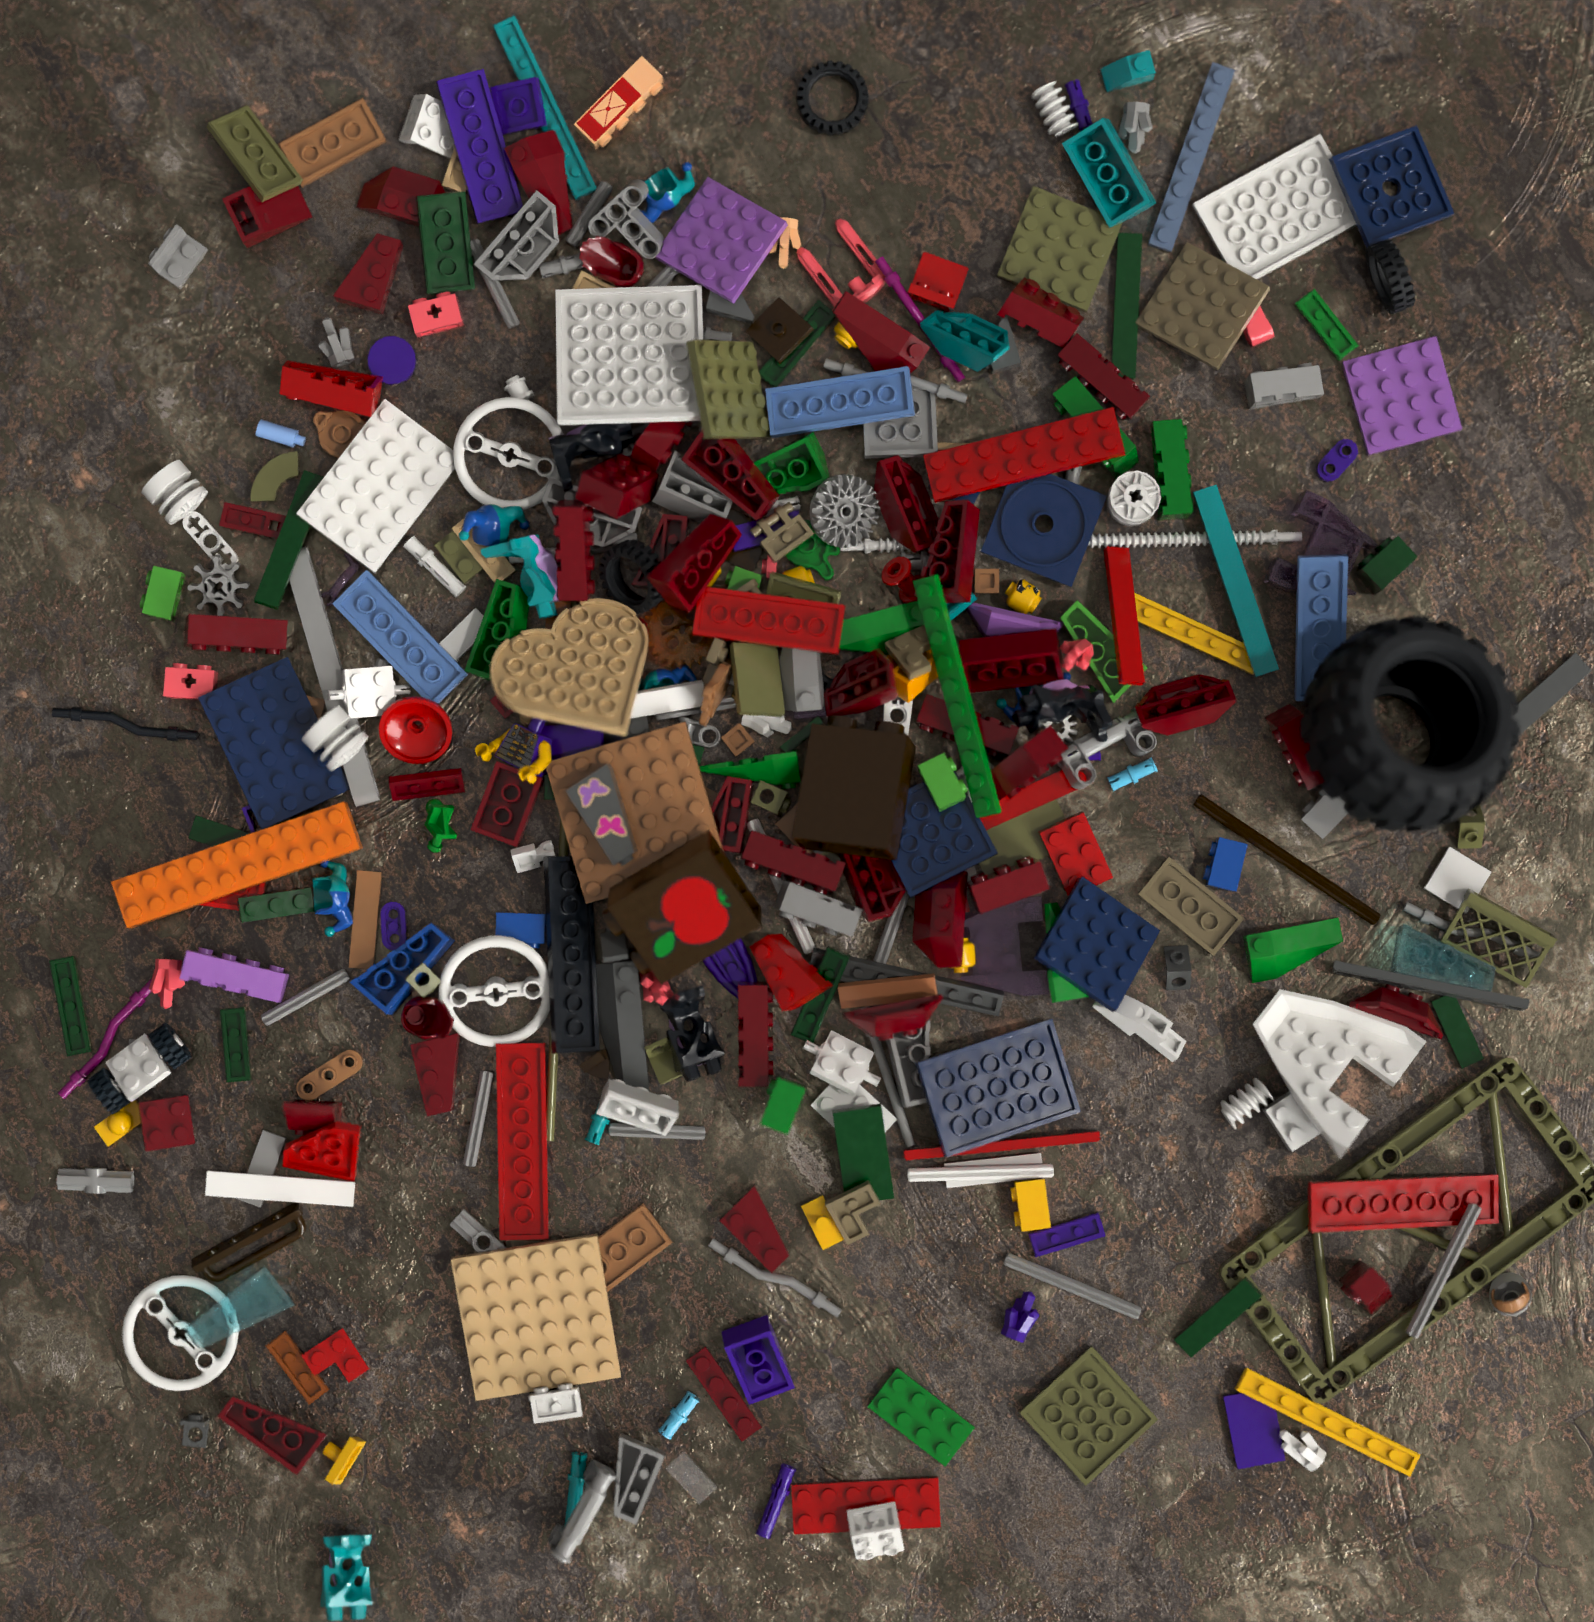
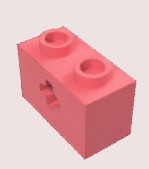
M450 292L437 294L436 298L431 300L419 298L414 300L413 304L408 305L417 338L464 326L458 299L455 294H450ZM435 308L439 311L438 318H434L431 315Z
M173 663L172 667H165L163 696L166 698L199 700L198 697L217 689L218 672L211 670L212 666L197 665V669H187V664ZM192 676L196 680V684H191L190 688V685L186 684V680H190Z

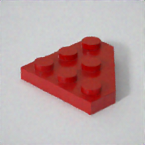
M335 1121L286 1143L282 1167L354 1182L357 1174L361 1126Z

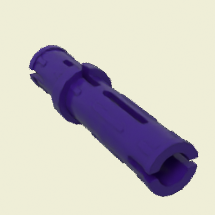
M781 1464L776 1482L770 1488L772 1493L756 1531L757 1535L771 1539V1534L785 1497L790 1494L789 1487L797 1470L796 1468L787 1464Z

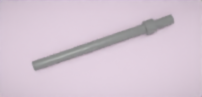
M864 1006L859 1009L869 1008V1006ZM866 1034L875 1052L905 1146H913L915 1142L881 1041H879L878 1036L870 1037Z

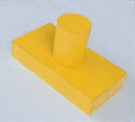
M823 1195L801 1205L822 1250H825L843 1241L844 1238L825 1206L826 1200Z
M350 1437L343 1449L329 1442L323 1450V1455L335 1463L325 1480L332 1485L341 1484L366 1441L360 1437Z

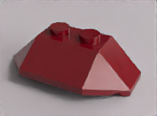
M393 166L363 185L357 208L419 227L416 196L445 193L439 180Z
M897 455L877 462L874 483L876 494L874 495L879 501L878 505L891 537L915 553L930 548L931 543H934L939 519L921 475Z
M880 649L866 653L842 666L835 676L831 687L827 688L824 692L827 717L865 713L897 698L893 664Z
M1197 674L1152 687L1140 703H1137L1135 710L1142 728L1168 736L1214 723L1236 703V697L1229 680H1220L1215 677Z
M839 853L841 862L846 863L843 873L855 905L863 909L861 915L868 922L892 916L906 893L905 886L892 861Z
M966 871L944 880L915 896L912 942L938 968L962 967L968 876Z
M1386 984L1385 988L1376 987L1346 1003V1006L1400 1024L1436 1039H1442L1443 1033L1429 1004L1422 1001L1423 997L1409 992L1408 996L1400 994V988Z
M942 994L843 1012L842 1015L844 1019L870 1037L878 1036L879 1041L893 1039V1033L902 1032L903 1036L917 1034V1029L925 1026L943 998Z

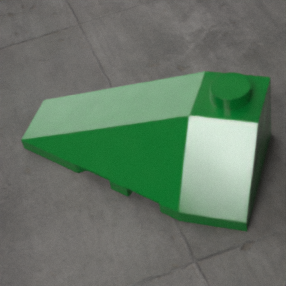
M919 602L906 603L845 619L843 621L839 649L855 652H871L875 649H880L884 654H888L885 650V642L924 625Z
M1058 902L1045 904L1046 934L1061 910ZM1048 970L1052 1003L1090 997L1052 970Z

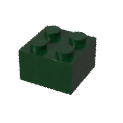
M1399 536L1394 539L1388 537L1374 549L1377 552L1375 555L1369 554L1356 565L1359 570L1355 575L1374 595L1382 591L1418 558Z

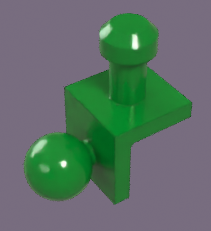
M431 799L426 804L428 816L424 825L433 835L432 840L427 844V848L433 853L441 851L442 839H456L457 834L449 825L454 806L443 805L439 799Z

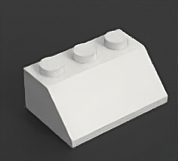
M608 1079L603 1088L596 1114L666 1136L678 1118L679 1107L678 1101L673 1100L668 1095L651 1093L646 1088L627 1085L622 1080Z

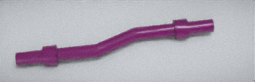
M883 256L880 257L875 263L885 276L884 281L889 287L893 288L920 327V323L925 317L901 284V278L897 272L892 271ZM928 338L940 356V362L944 368H948L957 383L963 380L965 376L955 361L941 355Z
M152 978L139 992L135 991L129 997L130 1001L109 1022L99 1050L80 1070H76L70 1076V1080L58 1092L63 1099L77 1086L80 1087L87 1080L86 1077L107 1056L118 1026L137 1007L140 1008L147 1001L145 998L151 993L149 987Z

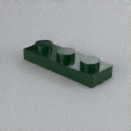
M311 887L237 898L241 923L314 912Z

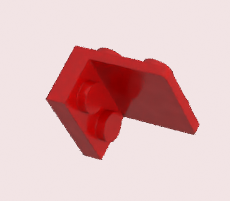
M923 252L908 294L913 300L946 312H953L966 278L968 267Z

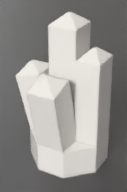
M743 715L741 725L751 728L766 737L771 736L774 730L784 734H788L792 730L791 722L786 721L784 715L782 717Z
M1285 1429L1280 1431L1279 1437L1285 1441L1281 1444V1448L1311 1472L1319 1468L1325 1459L1326 1452L1317 1445L1308 1431H1302L1299 1435L1304 1444Z

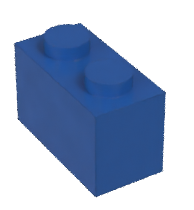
M1221 837L1216 838L1215 842L1212 841L1208 855L1212 856L1210 866L1206 865L1203 873V879L1206 880L1205 885L1237 892L1248 844Z
M496 912L495 936L512 937L532 948H540V944H546V914Z

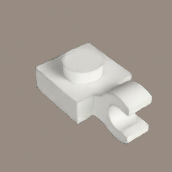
M550 840L541 843L538 848H535L533 843L511 849L517 873L541 867L540 861H544L543 857L555 856L554 847Z

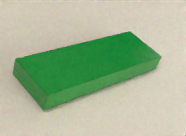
M1315 289L1311 290L1294 304L1338 362L1359 346Z

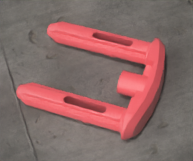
M837 219L835 222L836 231L873 278L867 285L859 276L848 283L849 288L854 293L853 296L866 303L886 284L884 281L885 276L875 263L877 259L852 226L843 219ZM800 247L796 251L799 262L835 308L843 294L811 252ZM857 247H860L863 250V252L873 263V265H870L866 261V259L863 257V255L860 253ZM819 275H821V276L823 277V279L826 281V283H827V284L829 285V287L832 289V291L834 292L833 294H831V293L828 291V289L825 287V285H824V284L822 283V281L819 279V277H818Z

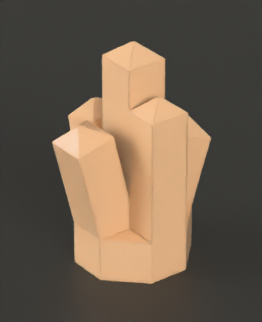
M780 217L787 222L788 226L769 253H776L780 240L779 267L785 269L788 267L789 238L794 249L801 247V240L798 233V220Z

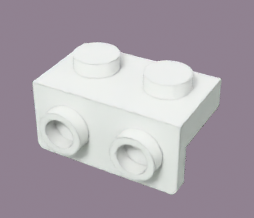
M572 1383L560 1384L558 1389L548 1390V1387L535 1388L534 1393L529 1394L534 1424L583 1416L579 1386L573 1387Z

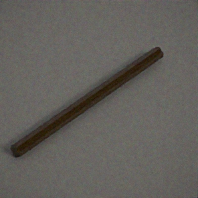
M1200 794L1194 801V806L1371 925H1375L1380 919V913L1204 795Z

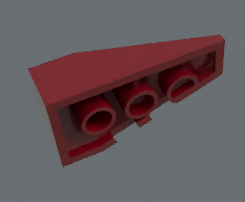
M550 130L525 137L504 148L528 198L530 199L537 190L556 206L558 236L571 230L573 225L567 191L568 178L565 172V151L556 131Z
M847 291L844 292L832 311L843 328L853 338L859 347V351L862 355H865L874 372L908 366L910 373H912L919 366L930 348L912 333Z

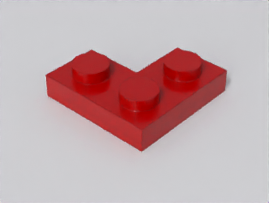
M343 1328L301 1355L314 1376L336 1363L348 1383L369 1370Z

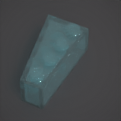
M1406 924L1398 927L1390 972L1492 992L1496 967L1469 954H1464L1448 944H1443L1425 933L1412 929V927Z
M260 1267L183 1328V1330L197 1348H204L235 1332L293 1307L295 1304L268 1269Z

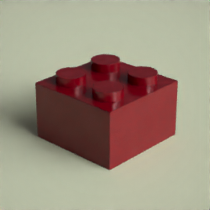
M188 1095L138 1102L144 1150L146 1152L195 1144Z

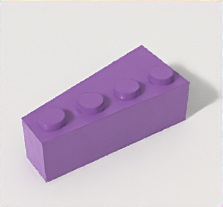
M199 947L198 951H186L180 980L198 981L201 985L218 986L227 991L242 992L248 996L277 1003L283 1001L289 974L283 973L284 968L270 965L269 969L259 967L260 962L246 959L245 963L236 961L237 956L222 953V957L212 955L213 950Z

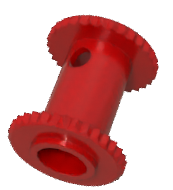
M900 556L893 558L885 565L881 573V579L888 586L897 585L900 589L898 597L901 602L906 604L918 601L917 597L914 596L915 587L913 581L922 579V576L919 574L914 576L910 571L912 567L911 561L907 557Z

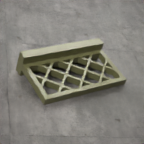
M1468 888L1464 895V900L1440 941L1527 988L1549 949L1553 948L1557 938L1546 930ZM1467 906L1476 910L1478 920L1464 923L1462 914ZM1480 913L1486 917L1481 919ZM1460 919L1461 924H1460V925H1456L1457 922H1458V920ZM1496 921L1499 932L1486 935L1482 922ZM1479 923L1483 936L1468 939L1465 927ZM1501 925L1507 927L1508 929L1502 930ZM1463 929L1466 941L1454 943L1448 939L1453 930ZM1510 932L1518 933L1521 943L1507 947L1504 934ZM1501 935L1504 948L1490 951L1487 939ZM1523 937L1529 939L1530 941L1524 942ZM1484 940L1487 952L1479 955L1474 954L1470 943ZM1536 943L1543 947L1539 956L1528 958L1525 946ZM1467 944L1468 950L1462 946ZM1522 947L1525 960L1512 963L1508 951ZM1506 952L1509 964L1496 966L1491 955ZM1487 956H1488L1490 962L1487 961V960H1485L1483 957H1487ZM1527 963L1529 972L1526 978L1522 980L1516 977L1513 967ZM1510 968L1511 973L1507 972L1504 969Z

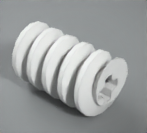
M1057 81L1038 88L1031 96L1033 100H1038L1035 106L1038 109H1042L1040 116L1047 117L1044 120V125L1051 126L1048 129V134L1055 135V137L1063 135L1078 126V122H1069L1074 117V114L1065 113L1070 108V105L1062 106L1061 103L1066 99V96H1057L1062 91L1061 87H1053Z
M1257 1078L1252 1080L1254 1087L1248 1083L1244 1085L1246 1093L1240 1089L1236 1091L1238 1098L1229 1095L1230 1104L1224 1100L1220 1102L1221 1112L1234 1130L1237 1129L1236 1120L1242 1124L1245 1123L1243 1119L1244 1114L1251 1119L1252 1109L1258 1113L1261 1112L1260 1103L1268 1107L1267 1098L1275 1102L1268 1089Z

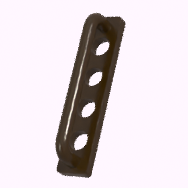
M294 1202L192 1258L191 1268L195 1274L201 1271L203 1276L211 1282H220L301 1238L306 1231L301 1203ZM294 1221L296 1224L294 1231L217 1273L210 1269L209 1266L287 1223Z

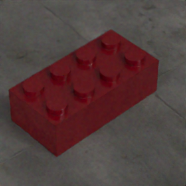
M1056 629L959 640V654L970 693L1043 685L1064 679L1063 657L1059 649L1060 643Z

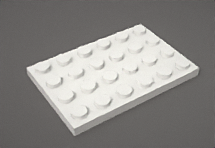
M1321 134L1193 203L1192 206L1224 262L1255 279H1259L1356 226V222L1329 161L1333 155Z
M384 399L296 515L375 574L455 470L454 450Z

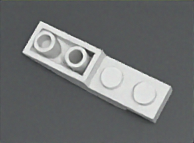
M1127 995L1124 996L1117 1011L1111 1012L1097 1001L1092 1006L1127 1035L1131 1036L1136 1033L1171 1062L1178 1059L1186 1040L1170 1029L1173 1022L1151 1007Z

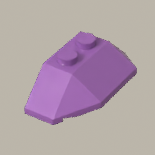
M974 602L965 609L983 637L1044 629H1056L1059 632L1063 626V622Z

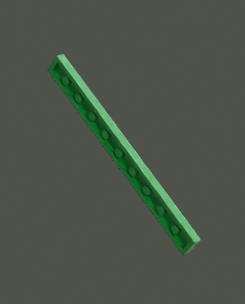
M939 575L914 580L913 584L976 818L1001 813V807Z

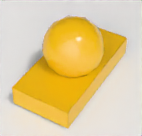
M130 1101L128 1105L117 1113L111 1114L94 1126L108 1147L141 1124L138 1101Z

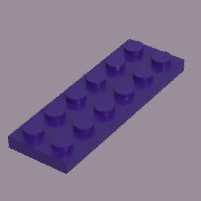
M484 69L436 81L476 223L480 224L517 214L523 207L511 163L504 149L506 145Z

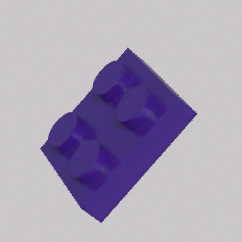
M538 77L490 87L503 136L547 126Z

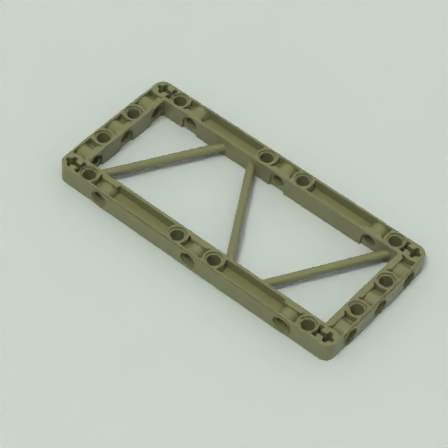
M1500 1057L1494 1060L1331 1180L1342 1181L1348 1178L1353 1180L1381 1179L1488 1099L1504 1235L1481 1253L1463 1246L1459 1255L1470 1261L1456 1270V1274L1446 1281L1439 1295L1442 1305L1437 1310L1432 1309L1421 1333L1594 1203V1191L1589 1190L1592 1187L1590 1183L1594 1182L1593 1162L1532 1080L1524 1073L1514 1059L1508 1057ZM1502 1064L1510 1065L1507 1068L1509 1071L1508 1073H1499L1501 1070H1503ZM1488 1076L1491 1080V1085L1488 1089L1484 1090L1481 1087V1079ZM1503 1087L1514 1098V1104L1528 1123L1535 1127L1545 1140L1543 1143L1560 1166L1565 1167L1574 1179L1571 1186L1552 1199V1203L1540 1212H1534L1514 1228L1497 1092ZM1534 1101H1537L1540 1105L1539 1112L1536 1114L1530 1112V1104ZM1562 1141H1567L1569 1150L1562 1154L1559 1150V1145ZM1387 1149H1391L1394 1155L1393 1159L1389 1162H1385L1382 1158L1383 1152ZM1577 1195L1579 1203L1576 1207L1571 1208L1569 1199L1571 1196ZM1308 1198L1262 1231L1255 1239L1220 1265L1219 1275L1229 1290L1246 1276L1260 1291L1250 1275L1309 1232ZM1420 1227L1398 1228L1444 1249H1447L1450 1240ZM1322 1232L1312 1233L1327 1367L1320 1372L1264 1295L1250 1306L1245 1313L1298 1385L1303 1388L1314 1402L1323 1404L1414 1339V1337L1406 1333V1330L1423 1296L1358 1343V1347L1344 1358L1340 1357L1336 1360ZM1250 1251H1254L1257 1255L1256 1261L1252 1264H1247L1245 1262V1255ZM1238 1259H1239L1240 1263H1241L1244 1267H1246L1245 1270H1243L1242 1268L1238 1267L1239 1264L1236 1263V1261H1237ZM1228 1267H1231L1232 1269L1238 1267L1234 1271L1235 1276L1233 1278L1229 1275L1226 1276L1228 1274ZM1479 1268L1481 1276L1478 1280L1473 1281L1471 1279V1271ZM1258 1306H1265L1266 1314L1262 1318H1256L1254 1315V1311ZM1289 1345H1293L1295 1347V1354L1289 1358L1285 1357L1284 1349ZM1341 1370L1344 1372V1379L1336 1383L1333 1381V1374ZM1325 1379L1333 1386L1332 1389L1326 1386L1328 1384L1324 1382ZM1317 1386L1323 1388L1321 1396L1315 1394Z

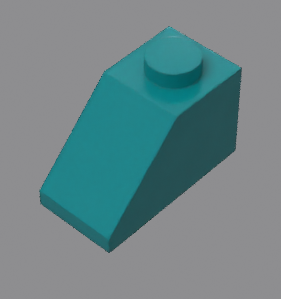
M1150 50L1125 56L1100 69L1106 93L1152 81L1156 74Z

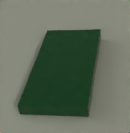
M465 191L416 196L426 294L475 289Z
M881 1103L832 1110L844 1192L869 1180L879 1200L893 1199L894 1192Z

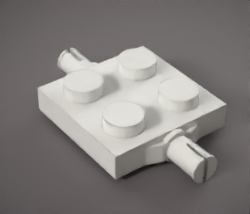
M392 666L342 670L343 685L341 690H328L327 695L337 694V696H327L329 701L342 699L346 707V713L351 718L382 716L385 709L396 700V695L410 694L411 690H401L410 688L409 684L395 685Z
M832 1030L821 1046L807 1040L803 1047V1050L815 1055L814 1065L810 1074L852 1096L863 1080L877 1087L881 1077L868 1071L869 1063L875 1052Z

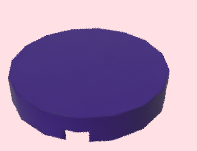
M387 336L376 341L370 348L367 357L368 367L372 375L383 376L382 383L388 385H396L407 381L414 373L417 364L412 346L403 338L396 336Z

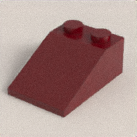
M300 1099L283 1102L288 1130H295V1135H306L310 1131H315L335 1121L341 1122L342 1102Z

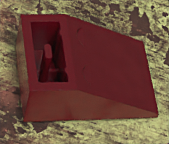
M298 186L264 202H261L251 187L244 188L222 198L238 234L247 248L313 217Z

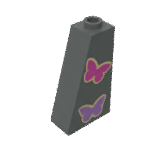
M609 763L567 789L566 793L613 866L618 863L624 866L634 859L632 854L637 852V848L612 765Z

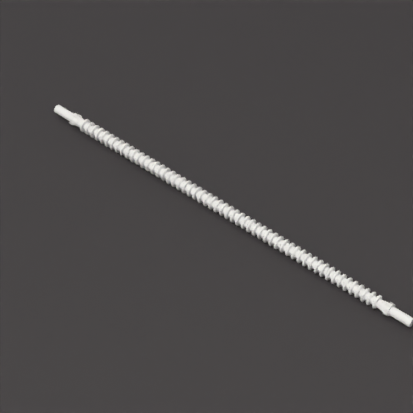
M1239 530L1238 533H1235L1233 531L1238 545H1241L1242 542H1245L1246 545L1249 542H1252L1253 545L1256 542H1259L1260 545L1263 542L1275 545L1278 542L1302 541V532H1278L1277 530H1272L1271 532L1263 533L1260 530L1259 533H1256L1253 530L1252 533H1249L1246 530L1245 533H1242ZM1191 531L1189 534L1182 532L1181 535L1178 532H1175L1174 535H1171V532H1168V535H1164V532H1161V535H1157L1156 532H1154V535H1150L1149 532L1147 535H1143L1141 532L1140 535L1133 533L1132 536L1129 533H1126L1125 536H1122L1121 533L1118 536H1115L1114 533L1111 536H1108L1107 533L1101 536L1098 533L1097 536L1092 534L1088 546L1094 548L1096 545L1098 548H1101L1104 545L1106 548L1108 545L1115 547V545L1119 547L1126 545V548H1128L1129 545H1133L1135 548L1136 545L1143 547L1144 544L1147 547H1150L1151 544H1154V547H1157V544H1161V547H1164V544H1168V547H1171V544H1175L1176 547L1178 544H1182L1184 547L1185 544L1192 546L1193 543L1196 546H1199L1200 543L1206 546L1209 540L1206 531L1203 534H1199V531L1196 534H1192ZM978 536L976 543L978 551H981L985 539H981V536ZM865 538L862 541L863 543H858V546L849 544V548H840V551H865V553L879 550L880 553L883 550H886L887 553L893 550L896 553L897 550L904 552L905 549L911 552V550L895 539L890 541L889 538L886 541H883L882 538L879 541Z

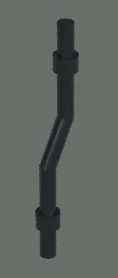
M53 707L52 717L71 718V721L82 722L83 719L110 721L137 736L167 738L168 741H178V739L198 740V731L181 730L179 727L168 726V728L143 727L113 712L83 710V707H72V709Z

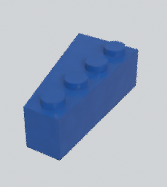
M430 923L405 941L406 943L390 952L384 959L368 968L365 973L356 977L350 983L385 1014L393 1015L414 990L406 981V976L422 962L431 970L455 942L438 925ZM418 973L415 977L416 984H419L427 973Z

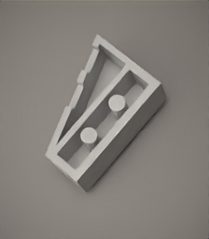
M622 1433L619 1436L614 1516L637 1524L666 1451Z

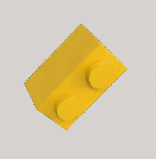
M1034 1178L1014 1181V1187H1010L1012 1202H1017L1018 1211L1013 1212L1015 1226H1020L1022 1232L1051 1228L1045 1179Z

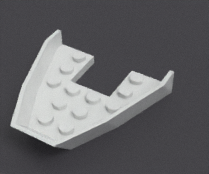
M1279 989L1253 1023L1265 1049L1293 1098L1340 1159L1369 1121V1119L1329 1091L1340 1074L1353 1058L1391 1087H1394L1427 1042L1409 1028L1332 1000Z

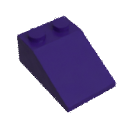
M768 1315L721 1331L725 1351L749 1405L795 1388Z

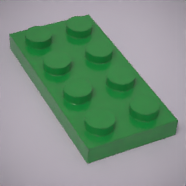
M898 1367L895 1368L867 1405L869 1409L945 1467L975 1428L974 1425Z

